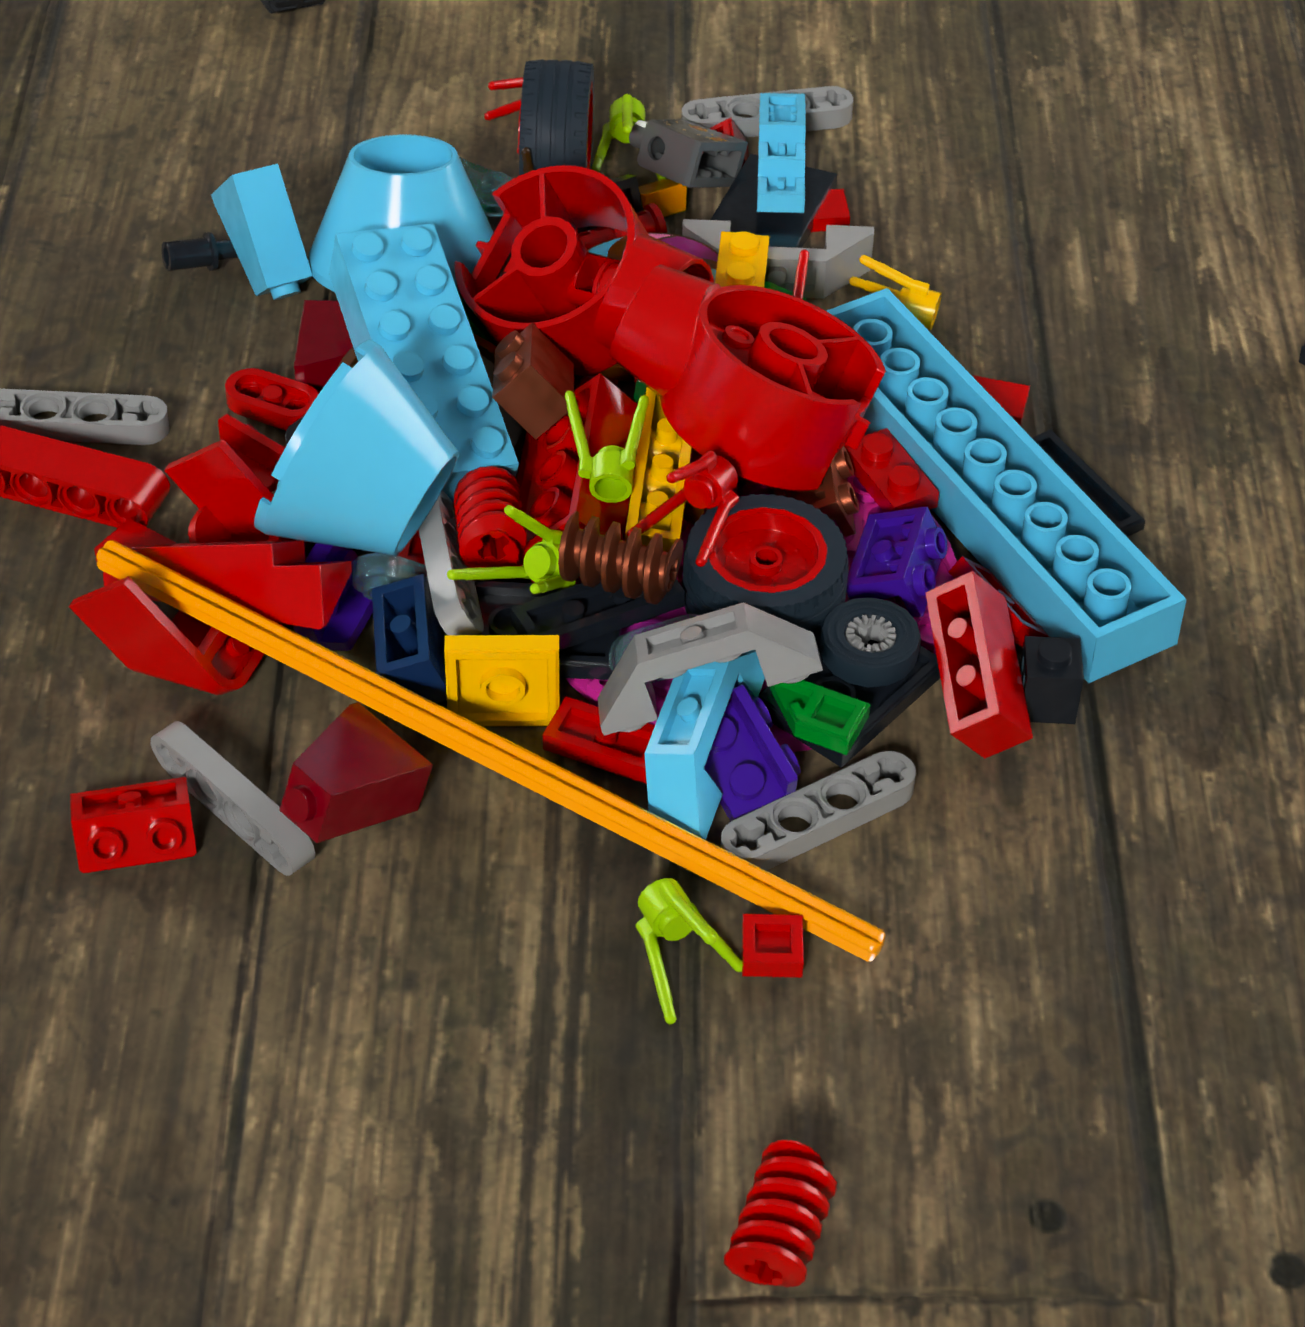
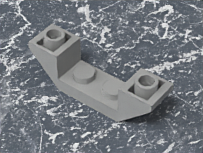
M683 219L682 236L698 240L719 253L721 231L730 232L731 221ZM826 225L824 249L768 247L765 282L767 280L793 292L799 254L801 250L806 249L809 252L803 297L824 299L849 284L851 277L859 278L871 270L869 267L861 264L859 258L862 255L872 258L874 227Z
M742 602L634 635L598 696L602 733L606 736L619 731L633 732L642 728L647 723L658 719L652 680L676 678L684 674L688 669L712 662H729L748 651H756L768 687L780 683L791 684L800 682L810 674L823 671L814 633Z

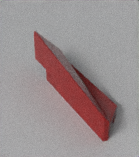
M302 540L157 544L148 547H128L274 622L317 630L324 628L329 622L352 573L351 561L305 562V547ZM103 572L104 586L119 581V579ZM146 594L151 600H153V601H158V602H162V601H160V600H158V599H156V598H154V597H152V596Z

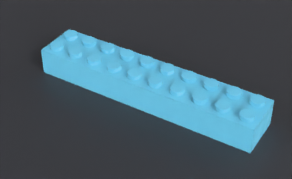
M888 288L827 310L828 313L854 329L871 345L880 357L886 370L863 416L864 419L870 422L865 435L887 428L939 491L938 506L931 510L977 561L993 573L1050 637L1080 638L1083 675L1088 683L1177 645L1187 599Z

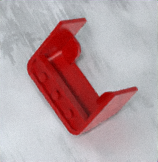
M224 439L173 461L164 469L167 475L199 508L189 524L188 536L190 543L296 540L266 535L254 527L255 513L260 499L264 497L272 501L274 495ZM304 541V547L307 545L308 541ZM129 576L75 598L68 606L130 670L214 695H223L242 688L264 656V653L180 610L171 621Z

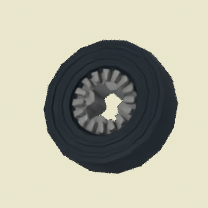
M871 597L852 599L837 605L825 618L819 644L823 662L835 676L850 684L864 687L888 686L904 679L914 669L920 651L921 637L917 622L906 609L891 601ZM870 640H874V641L879 642V644H877V643H874L873 645L868 644V645H867V648L864 647V645H866Z

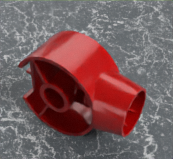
M570 165L536 169L508 181L495 190L492 196L504 214L489 242L477 241L476 247L481 253V257L474 270L470 273L464 263L454 262L455 278L463 299L496 345L512 331L521 333L533 323L574 363V375L582 376L594 375L617 364L609 355L616 330L637 290L656 266L661 264L714 282L711 268L703 259L648 235L626 195L614 181L597 171ZM602 226L626 232L627 242L621 261L588 252L577 234V228ZM511 252V258L504 269L505 273L496 279Z
M661 264L650 272L634 295L616 330L609 353L613 360L660 396L661 407L668 422L677 434L703 456L707 451H713L717 456L727 459L734 466L738 476L769 487L793 491L817 490L832 460L843 446L846 450L848 447L854 450L858 449L870 425V422L864 419L863 416L886 372L878 354L861 335L834 315L805 300L780 291L757 286L731 285L721 287L717 283Z

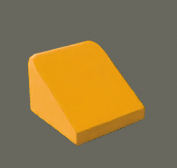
M662 179L639 186L643 208L646 204L653 202L660 208L664 217L686 210V186L670 179Z

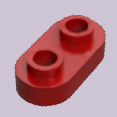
M258 368L236 371L225 382L227 405L232 412L283 430H287L291 424L304 416L319 394L314 387Z

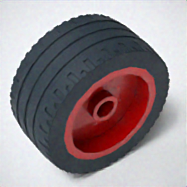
M542 59L526 61L518 127L519 176L524 174L521 150L524 147L529 148L531 151L534 170L559 165L591 169L594 122L593 64L580 61L572 62L570 60L544 61Z
M775 494L740 496L739 502L730 510L706 565L698 567L695 560L718 507L709 509L704 515H701L699 520L695 522L694 527L691 528L683 557L682 587L685 590L684 606L687 618L690 619L744 602L813 632L818 643L826 616L837 605L844 603L846 599L849 570L848 554L843 534L840 533V529L835 525V522L830 520L829 516L823 514L818 508L816 509L811 504L808 505L804 501H798L792 497L775 496Z

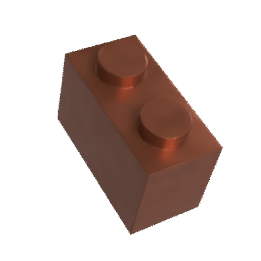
M533 323L521 333L512 331L505 336L495 349L492 398L536 440L568 413L565 392L568 390L574 392V363Z

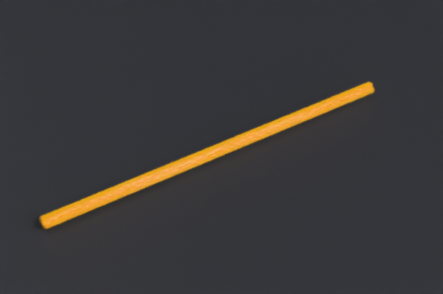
M114 540L107 541L103 548H100L97 552V567L101 571L119 580L129 576L144 593L773 914L803 915L804 930L867 962L874 961L884 945L886 933L863 919Z

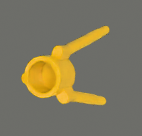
M867 255L860 256L859 261L861 264L904 287L899 291L854 276L849 279L850 285L871 293L888 288L928 330H931L938 313L942 293L930 290L929 283L914 280Z

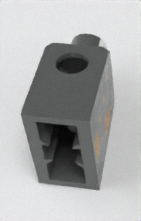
M650 119L648 122L639 120L633 125L629 135L630 145L640 149L637 158L639 166L688 188L730 187L741 170L748 142L684 120Z

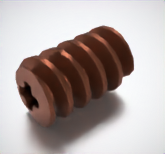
M575 511L567 521L561 536L558 559L559 573L563 580L570 582L575 581L580 576L583 585L592 588L601 581L604 591L615 593L622 587L625 597L636 599L644 592L646 602L657 605L674 585L682 560L683 540L676 538L669 551L666 552L663 551L662 534L655 533L649 544L643 546L641 529L637 527L633 528L626 541L621 540L620 523L614 521L606 534L602 535L600 534L599 517L592 516L586 527L580 529L579 512Z

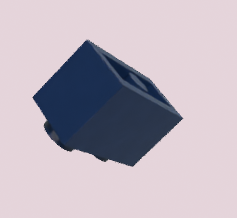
M424 574L372 588L376 673L434 703L447 700L444 653L445 635L447 634L435 615L429 582Z

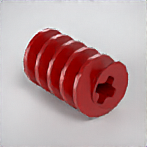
M495 466L479 467L468 472L458 482L454 491L459 554L468 568L516 566L519 556L526 546L527 534L525 527L504 513V508L507 505H512L518 510L523 511L519 484L515 476L506 469Z
M779 1140L770 1143L763 1150L761 1165L755 1172L754 1185L747 1193L746 1206L740 1212L738 1227L731 1236L730 1249L724 1255V1265L734 1275L744 1281L757 1285H777L782 1287H795L805 1282L807 1277L805 1264L809 1263L814 1257L815 1246L813 1243L822 1234L821 1221L829 1214L830 1203L828 1200L834 1197L837 1191L835 1178L824 1169V1162L821 1156L811 1147L795 1140Z

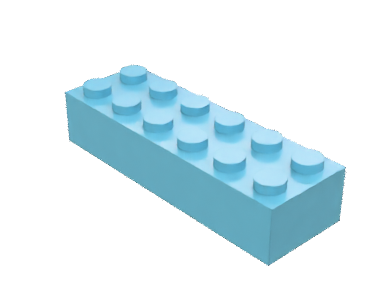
M434 223L336 234L329 275L357 360L359 361L363 357V355L356 352V348L366 340H372L379 344L459 452L456 465L443 491L454 504V491L458 482L468 472L479 467L495 466L506 469L516 477L519 462L498 403L492 398L493 389Z

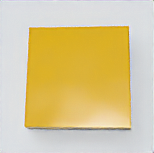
M445 635L444 653L448 710L480 726H548L560 706L559 635Z

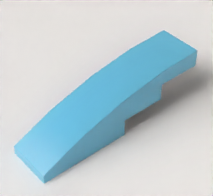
M760 93L757 212L804 213L805 94Z

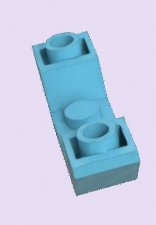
M755 650L745 652L729 662H712L688 669L681 676L673 678L644 753L649 812L705 840L721 800L722 792L705 771L704 766L728 701L731 698L733 688L743 684L751 698L759 696L765 677Z

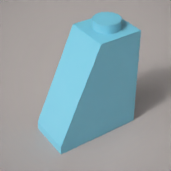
M274 164L231 175L211 196L255 295L260 296L271 293L273 300H279L300 293L299 285L306 282L313 275L279 165Z

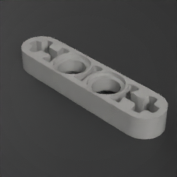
M825 86L765 92L805 94L806 131L840 128L846 126L852 120L853 95L845 88ZM760 93L689 101L682 107L681 120L710 128L726 119L732 118L745 138L759 136ZM737 115H751L754 117H740Z
M0 388V425L56 440L150 445L163 440L170 431L167 406L163 400L157 397ZM52 411L57 413L48 419L33 418L34 415L41 412ZM92 414H105L107 416L105 419L96 422L83 420L86 416Z
M442 490L436 503L419 528L433 608L441 627L447 635H477L484 630V624L475 581L450 580L447 577V572L450 569L468 567L464 564L459 554L454 504Z
M175 721L151 737L152 750L166 772L173 778L186 777L188 791L283 875H292L315 858V849L310 837L279 811L280 806L185 724Z
M895 751L876 753L731 821L724 827L721 833L720 848L767 871L903 806L910 801L913 795L916 768L912 760L904 754ZM879 777H885L884 779L879 781ZM837 794H844L855 799L857 805L849 809H839L829 804L827 799ZM799 817L806 820L810 827L804 831L791 832L784 829L779 822L784 818ZM741 843H742V844L744 845V846H740V847L736 848V845H737V844H741ZM757 846V847H756V850L751 851V850L749 849V848H753V847Z

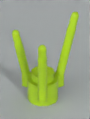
M624 94L610 106L609 122L602 126V137L591 170L600 171L612 139L616 138L622 143H630L629 135L633 125L639 120L645 121L644 105L630 94ZM656 174L658 180L666 179L665 177Z
M572 390L566 391L567 412L579 457L578 475L582 478L590 479L589 491L598 500L607 503L624 501L632 493L637 448L649 405L648 396L642 395L639 398L625 449L615 445L605 446L599 450L598 454L591 457L575 393Z
M507 505L504 508V513L542 538V542H537L526 552L523 565L450 569L447 572V577L450 580L531 579L534 583L530 585V592L533 594L544 593L558 588H569L576 585V580L573 582L563 580L559 573V546L563 531L549 529L512 505Z
M663 878L651 883L641 892L638 898V907L644 917L636 923L635 927L645 943L664 1019L667 1024L671 1025L676 1022L677 1017L657 940L659 936L664 937L668 941H677L686 937L693 930L706 944L711 945L736 972H742V960L702 917L678 881L672 878Z

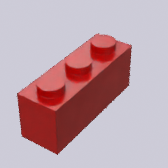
M973 571L925 592L950 734L984 759L1033 739L1006 597Z

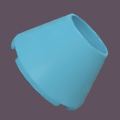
M421 135L381 136L355 145L349 152L309 252V265L315 280L327 289L335 292L329 272L336 234L434 223L457 291L460 293L455 278L454 262L464 263L469 272L472 273L481 257V253L476 247L477 241L489 242L494 232L455 148L442 140Z
M366 340L356 348V352L363 355V357L353 368L344 362L338 367L304 415L271 474V476L279 480L277 490L272 501L264 497L260 499L255 513L254 527L264 534L396 556L413 538L444 489L458 460V450L384 349L376 342Z

